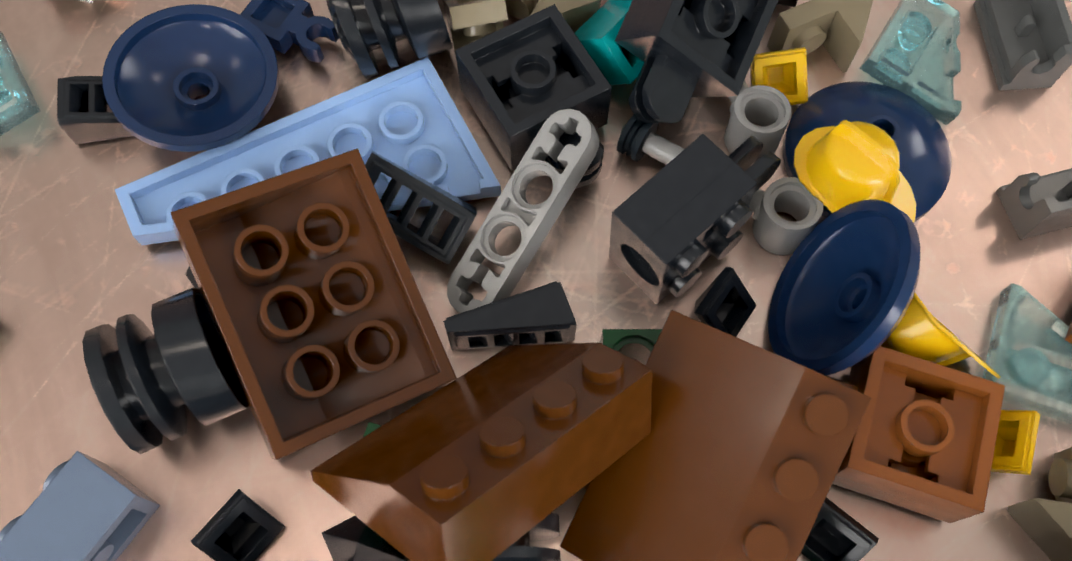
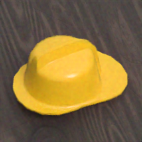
M843 120L837 126L815 128L801 138L794 150L793 165L799 181L831 213L858 201L877 199L894 205L906 213L913 223L915 222L916 201L912 188L899 171L900 154L895 141L883 129L871 123Z
M914 293L911 303L896 329L881 345L882 347L942 366H948L973 357L996 378L999 379L1001 377L970 347L935 318L916 293Z

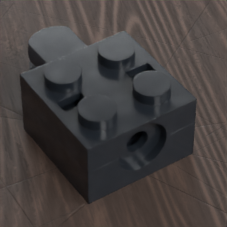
M632 0L615 42L644 62L628 99L633 114L640 121L646 123H677L682 120L691 97L738 96L778 0Z
M555 4L455 50L460 89L511 171L517 168L544 122L550 115L559 110L574 109L580 111L596 129L607 124L612 87ZM564 132L560 136L559 141L564 147L567 144L577 146L581 141V137L577 132L572 135ZM600 140L596 156L576 188L589 185L597 179L601 172L604 146ZM550 156L546 157L545 162H548L562 174L565 167L559 161L556 163Z
M704 134L700 135L612 212L609 258L656 305L670 293L676 298L684 294L700 277L702 272L698 269L699 266L712 255L718 260L722 259L742 239L744 234L739 229L753 213V210L749 207L753 194L772 177L781 163V159L770 151L754 163L763 149V143L755 136H750L727 156Z

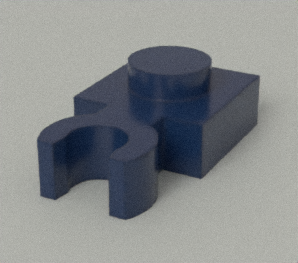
M251 0L240 14L254 23L265 34L273 49L285 54L294 43L300 46L302 54L313 62H322L324 59L320 45L313 42L316 38L325 37L333 42H337L339 39L333 21L327 17L314 16L310 3L305 0Z

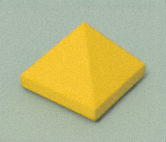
M806 48L755 54L750 66L751 86L765 85L773 87L787 97L790 105L806 103L808 101Z
M1001 410L991 472L1031 475L1040 414L1037 411Z

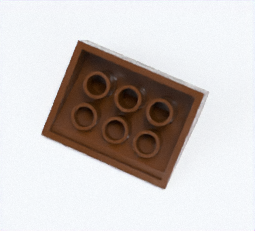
M358 148L170 212L174 231L273 460L285 457L457 379Z
M671 310L645 366L652 369L651 433L589 483L560 547L582 561H797L870 403L871 397L803 365Z
M600 342L510 345L312 469V480L410 561H492L651 433L652 369Z

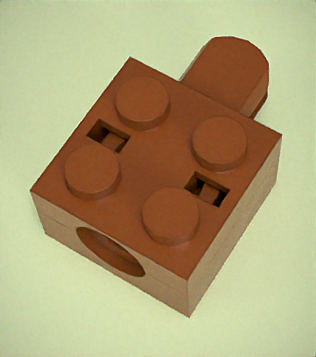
M882 346L864 360L851 366L848 382L826 376L871 397L870 403L832 484L948 523L984 512L1005 385Z

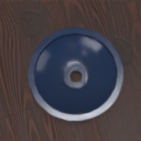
M189 4L156 11L138 20L123 32L110 49L105 60L102 83L104 95L112 113L131 135L161 149L196 152L229 144L256 127L266 116L275 100L279 85V69L270 41L250 20L225 8ZM200 95H207L202 99L194 100L196 97Z
M853 81L823 88L808 97V101L797 108L787 126L783 140V161L788 177L798 178L793 165L794 150L805 134L815 128L837 126L843 120L850 122L861 121L871 123L883 129L895 141L900 154L899 171L911 186L916 201L915 221L928 213L945 192L949 183L952 166L949 143L935 117L911 96L886 85ZM823 204L822 216L827 218L832 213Z
M877 199L862 200L837 210L813 229L790 257L780 275L772 296L768 317V334L772 350L775 354L827 376L859 363L887 340L902 320L911 303L920 272L919 235L913 221L906 213L886 201Z

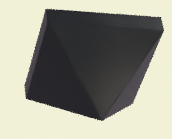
M725 267L696 300L694 313L700 322L736 337L755 309L756 303L735 270L731 267Z
M238 489L191 542L215 561H255L285 526L243 491Z
M826 497L801 553L811 561H860L878 543L879 538Z
M356 516L322 532L333 561H407L402 553Z

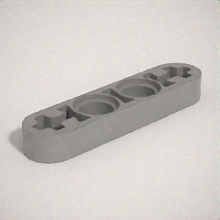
M563 109L555 112L544 122L449 279L447 296L451 306L457 312L463 313L510 297L596 156L599 148V135L594 125L580 111ZM564 132L571 135L577 132L581 137V141L577 146L567 144L564 147L560 143L559 138ZM547 156H550L556 163L559 161L565 167L562 174L548 162L544 161ZM538 176L551 177L553 190L549 198L540 204H529L526 200V188L532 179ZM507 226L519 227L521 231L520 246L514 253L500 256L495 248V240L498 233ZM485 257L494 264L504 268L500 275L482 265ZM473 281L481 284L483 289L487 291L483 301L473 299V295L467 291Z

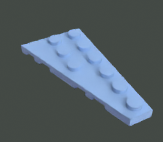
M426 57L253 130L229 144L206 150L114 190L133 237L143 246L179 241L174 231L170 212L357 148L364 164H366L373 151L463 201L500 196L501 185L429 57ZM382 172L374 185L379 199H381L392 179ZM402 185L388 212L402 210L412 190ZM423 197L418 207L432 206L433 202Z

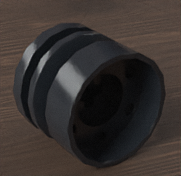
M327 0V6L345 51L358 64L366 79L379 75V69L373 50L382 48L392 70L400 68L396 45L398 41L407 39L412 50L420 60L453 48L437 0Z
M190 288L152 304L151 319L154 335L135 314L119 317L115 328L110 324H103L85 332L82 341L84 361L94 392L103 412L118 436L130 449L139 454L161 445L163 435L173 441L187 433L185 404L197 420L206 426L249 407L199 288Z

